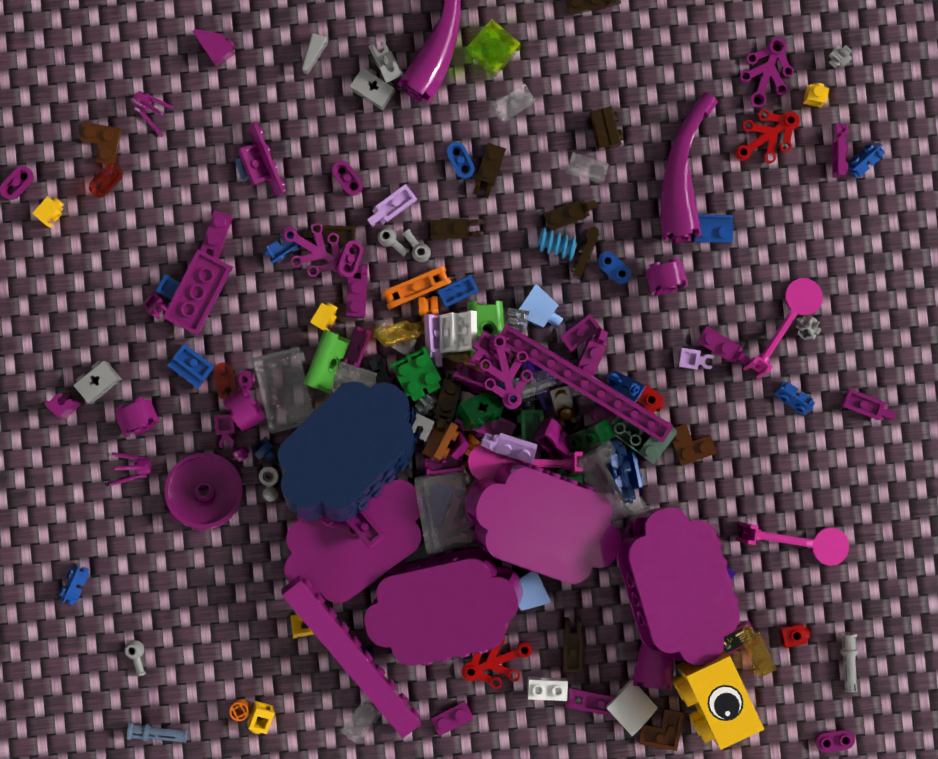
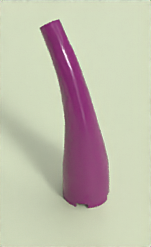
M444 0L441 19L398 81V86L402 87L403 85L406 88L405 93L419 103L423 99L426 101L425 104L429 105L446 76L459 31L461 0Z
M707 92L702 94L685 118L676 135L667 160L663 177L660 209L664 243H667L668 239H672V243L691 241V236L695 234L697 238L702 235L688 155L693 137L705 116H709L718 103L717 99Z
M642 642L634 669L633 686H638V683L642 682V686L646 688L663 689V685H667L666 689L672 690L674 659L669 653L649 649Z

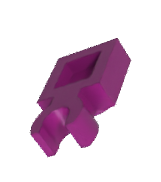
M155 291L141 305L152 317L155 316L157 319H160L159 314L162 310L167 311V307L164 305L165 301Z
M231 414L214 416L215 433L222 436L219 441L220 448H224L225 440H229L230 447H234L235 442L231 437V433H236V428Z

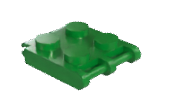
M422 346L420 350L410 355L409 353L406 354L405 358L395 363L393 361L390 362L406 396H411L413 401L426 396L423 391L425 388L429 394L441 388L439 384L441 378L425 346ZM421 353H424L423 355L418 356L417 358H415V359H413V360L411 359V358H413V357H415V356H417V355H419V354H421ZM407 360L409 361V362H407V363H405V364H403V365H401V366H399V367L396 368L397 365H399V364H401V363H403V362H405V361H407Z

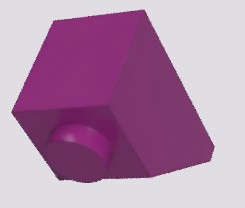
M198 29L192 31L216 67L235 55L232 50L235 46L229 37L225 39L222 34Z

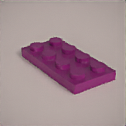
M198 249L163 318L199 335L233 267Z

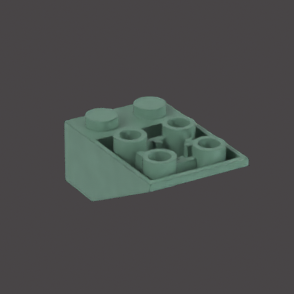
M618 415L610 424L615 437L652 464L656 462L677 434V430L672 428L662 443Z

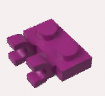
M485 331L482 332L472 346L476 352L467 363L474 367L483 356L491 362L492 366L500 369L497 353L489 346V340L492 336ZM504 347L507 363L509 364L515 354ZM486 371L483 373V375L488 379L492 377V375Z

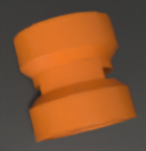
M432 296L428 299L419 297V316L426 314L439 315L438 296Z
M469 433L466 437L469 447L464 454L468 457L474 447L482 444V440L472 433Z
M245 699L235 701L229 711L231 718L235 721L245 720L251 712V705Z

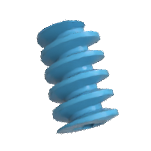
M544 227L541 230L536 248L539 245L540 252L547 248V254L549 255L555 250L556 257L561 252L562 259L569 255V261H572L577 243L575 237L568 241L567 234L562 239L560 232L556 236H554L553 230L546 234V228Z

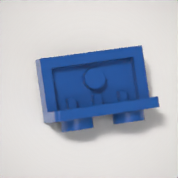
M634 450L626 451L627 456H624L623 459L624 461L629 460L631 472H628V479L631 488H642L643 479L639 472L638 456ZM617 454L606 455L613 492H622L621 488L624 481L620 477V464Z

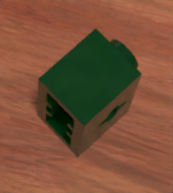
M490 390L459 403L456 414L467 431L477 430L483 427L485 423L499 420L504 406L497 395Z
M606 418L578 428L568 434L566 438L574 453L603 444L615 435Z

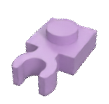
M681 348L678 367L698 370V366L701 365L704 369H711L712 366L706 365L705 360L707 358L713 359L714 356L707 354L702 357L700 356V350Z

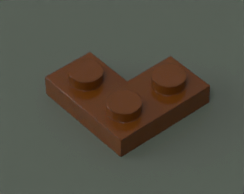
M83 122L80 141L98 144L95 163L115 167L122 129Z
M687 424L674 427L677 430V434L671 442L680 466L717 453L711 435L692 441Z
M664 708L661 727L644 724L640 730L638 743L677 751L684 712Z

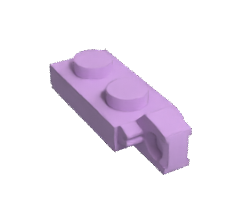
M406 184L375 206V209L372 210L374 215L367 219L368 223L373 227L379 222L382 225L389 222L416 202L417 198Z
M426 314L424 315L426 350L435 368L442 367L444 354L440 353L439 315Z
M485 433L481 446L491 449L493 452L531 464L534 461L537 444L500 433V435Z

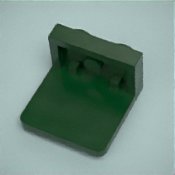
M520 410V414H516L517 426L520 425V433H517V438L537 444L535 436L541 422H543V410Z

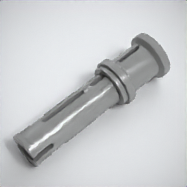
M842 632L840 633L842 638L840 653L843 655L844 691L857 692L855 661L858 649H856L857 633Z

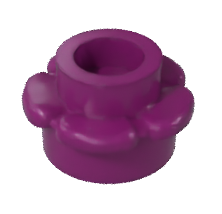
M244 370L242 373L239 372L237 374L236 384L240 388L245 386L251 388L255 382V377L251 375L250 371Z
M245 445L234 449L231 452L233 455L232 459H236L238 462L248 458L249 449Z

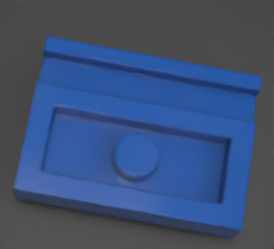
M698 214L702 235L697 238L695 234L694 243H733V215Z
M185 343L167 365L197 389L201 387L202 383L215 368L212 363Z

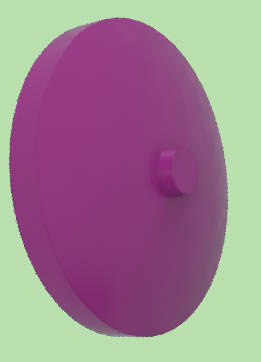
M197 453L185 457L172 468L166 479L164 493L171 514L180 523L193 529L206 530L225 524L235 515L242 501L243 486L237 469L227 459L212 453Z

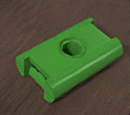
M477 301L467 303V311H477V339L482 334L484 327L491 331L490 336L502 332L504 328L502 301H495L493 305H477ZM475 350L470 351L471 357L476 352Z
M324 330L303 384L330 394L351 340Z

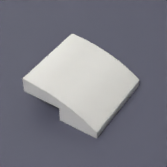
M470 310L462 313L452 312L439 315L440 353L474 350L472 346L477 340V311Z
M631 679L605 707L628 733L633 736L649 720L658 707L639 686H633V680Z

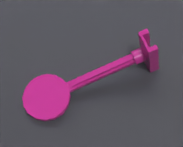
M799 278L787 287L785 301L790 312L763 353H760L759 356H755L746 363L743 368L745 371L749 368L754 369L758 372L757 379L768 374L773 367L768 363L769 357L797 315H811L821 307L823 293L815 281L808 278Z
M479 444L469 454L468 467L472 475L478 480L483 478L493 479L495 473L502 465L510 462L525 465L526 462L518 459H507L505 455L493 452L491 449ZM574 452L570 458H563L562 460L534 459L532 464L540 468L570 470V476L578 477L583 471V467H579L580 462L577 461L583 456V452Z
M738 521V525L743 526L742 537H736V541L756 545V541L762 539L811 547L814 557L820 563L828 566L841 563L849 552L847 536L841 530L834 527L820 530L813 539H805L762 532L761 529H758V525Z

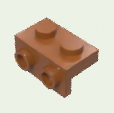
M453 422L451 424L446 423L444 432L436 431V425L422 454L437 462L441 458L446 459L450 451L447 448L450 441L454 442L459 434L456 431L458 425Z

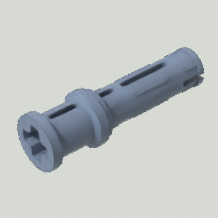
M130 722L127 730V740L142 739L144 742L153 739L186 743L188 731L152 728L149 724L142 726L133 725Z

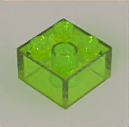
M491 19L467 46V54L496 77L520 50L521 43Z

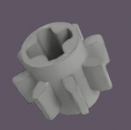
M838 45L828 55L831 58L829 63L834 68L838 65L843 68L852 59L849 55L852 50L847 45L843 48Z
M803 316L796 325V328L799 329L797 334L805 340H814L821 331V328L818 327L820 322L812 316L807 318Z
M427 394L415 401L414 406L416 409L414 411L426 418H430L435 413L438 401L433 395L429 396Z

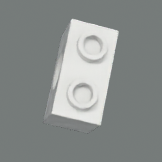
M528 676V699L567 701V678Z

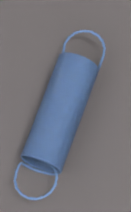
M237 159L236 165L240 178L245 180L248 178L242 160Z

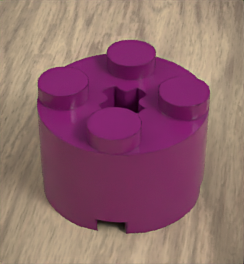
M679 258L670 259L665 264H661V262L650 264V268L645 272L650 293L653 296L655 292L657 296L678 291L677 287L681 285L683 288L688 286L683 262H680Z
M247 386L223 400L226 410H229L231 413V418L244 432L266 418L262 410L263 407L257 399L254 400L252 398V393Z
M139 397L132 401L133 404L128 406L122 405L115 409V418L125 438L130 437V433H134L135 436L154 428L155 422L160 423L151 400H144V397Z

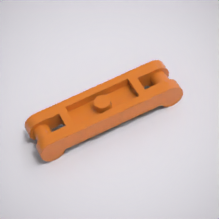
M445 266L438 267L382 291L383 298H386L388 302V309H394L451 284L450 278L445 273L447 271ZM438 275L441 281L435 283L433 277ZM398 292L400 299L395 300L393 294Z

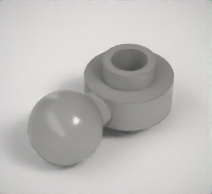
M266 466L260 471L259 479L262 484L266 485L263 491L264 499L272 502L278 497V491L274 484L279 479V472L273 466ZM267 472L273 474L272 479L267 478Z

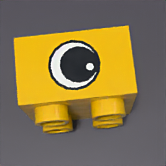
M724 650L717 659L703 665H693L684 662L676 665L681 675L674 678L673 683L681 700H684L687 707L695 704L697 711L689 714V717L704 744L713 740L722 750L764 730L730 655Z

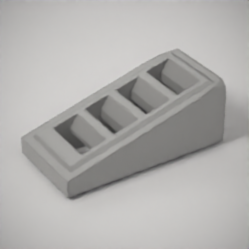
M312 34L302 66L304 74L308 75L327 46V37Z

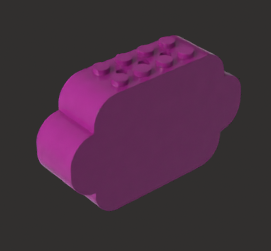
M515 462L502 465L495 473L493 479L483 478L476 481L471 486L465 500L467 516L477 523L474 530V538L482 550L489 552L497 559L569 584H577L587 579L593 567L602 568L611 564L617 556V550L621 543L619 530L610 523L612 506L605 496L594 492L595 488L528 462L525 465Z
M394 480L382 488V492L377 498H372L369 501L370 507L365 513L385 535V538L370 550L361 539L350 540L346 537L343 530L332 526H325L322 523V517L313 521H306L296 517L298 521L289 528L286 536L287 546L292 553L284 567L287 581L290 583L300 575L303 579L307 578L313 586L311 589L315 594L321 592L327 600L334 603L348 601L419 547L422 540V530L417 520L422 515L424 509V501L421 494L410 482ZM326 517L324 520L326 524H329L332 521L328 517Z
M654 508L639 514L633 524V536L624 539L618 547L617 561L643 644L649 649L669 653L677 661L693 665H703L714 661L720 656L724 647L723 636L731 634L737 628L740 620L739 601L733 592V580L728 574L726 568L727 560L722 554V543L720 538L717 537L715 529L706 521L689 520L686 514L677 508Z
M480 548L467 549L391 568L378 585L377 597L366 611L364 623L371 641L381 647H391L395 658L406 665L422 664L426 666L437 660L445 662L456 656L464 658L475 652L483 654L488 652L489 649L497 647L503 641L510 620L515 616L522 600L523 589L517 573L509 567L496 566L495 560L489 552Z

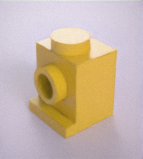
M821 83L807 84L803 104L823 107L827 102L829 88L824 87V84Z
M47 196L32 214L46 226L52 228L54 225L51 222L60 218L64 204L56 197L52 199Z
M329 302L326 305L321 303L310 323L323 331H330L327 327L334 324L338 308Z
M298 614L291 615L293 639L315 635L310 628H302L305 622Z
M254 701L253 709L247 721L248 729L255 734H267L275 715L273 705Z

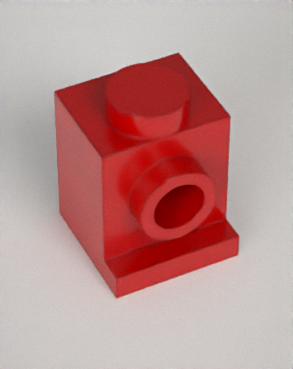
M645 384L646 387L636 402L652 413L655 411L659 412L665 404L662 402L664 397ZM650 396L654 397L655 399L654 403L652 404L648 402V398Z
M796 623L778 627L781 643L784 648L808 643L807 639L810 638V632L808 627H804V624ZM796 632L799 633L798 639L793 638V635Z

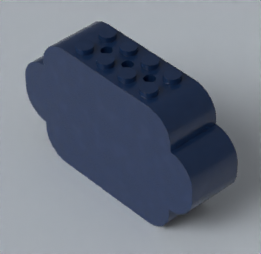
M355 381L344 383L281 444L278 450V461L283 474L281 489L290 511L306 521L317 520L326 515L333 521L344 522L352 519L359 511L363 512L368 507V502L380 495L382 488L395 479V474L408 466L409 460L414 453V436L410 424L409 401L405 393L395 385L386 382L377 383L370 388L363 383Z

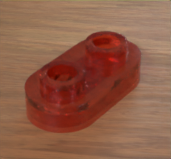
M107 164L91 180L89 191L97 198L106 196L122 179V169L117 164Z
M222 362L217 364L213 371L218 396L225 400L237 391L234 370L228 363ZM222 369L227 370V375L222 376ZM227 387L231 389V393L229 395L225 394V389Z

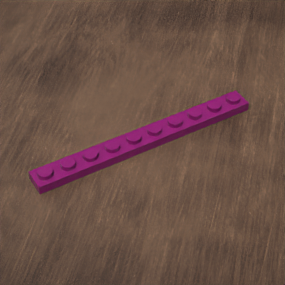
M506 324L500 333L506 339L505 347L515 353L525 351L528 354V361L663 443L673 428V425L510 325Z

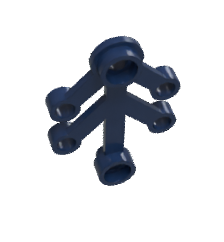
M617 438L609 440L610 451L612 455L617 454L620 464V477L624 481L621 488L624 503L629 502V504H633V499H636L634 487L631 488L628 479V472H631L629 460L624 461L623 459L624 456H627L625 445H622V441L617 440Z

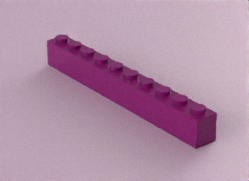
M300 575L281 589L283 598L402 738L406 737L421 725L419 711L415 707L411 708L409 706L408 698L404 693L399 694L394 681L391 678L388 680L384 676L386 673L379 664L376 666L372 662L374 660L372 655L367 650L365 652L360 647L362 644L356 636L351 637L348 633L350 630L343 621L340 623L336 619L337 614L331 607L327 608L325 606L324 598L320 593L315 594L311 589L313 586L307 578L303 579Z

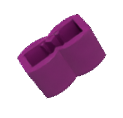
M551 418L541 422L535 436V441L546 451L551 460L569 458L572 452L566 438L568 434L563 432L561 425L556 420Z

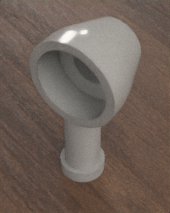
M383 228L379 231L377 239L382 246H392L403 258L409 253L410 250L406 249L396 240L397 236L393 229ZM389 233L390 237L388 239H384L383 234Z
M410 229L402 234L413 247V259L420 263L426 262L431 255L430 248L426 244L418 243ZM424 249V255H418V250Z
M132 640L126 644L124 652L129 659L133 660L137 673L136 676L139 677L146 674L140 658L144 654V645L138 640ZM131 647L135 649V654L130 653Z

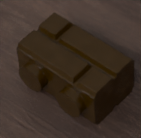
M612 106L591 111L589 117L597 150L603 151L619 147L624 138L622 130L617 128L616 122H619L617 111H613Z

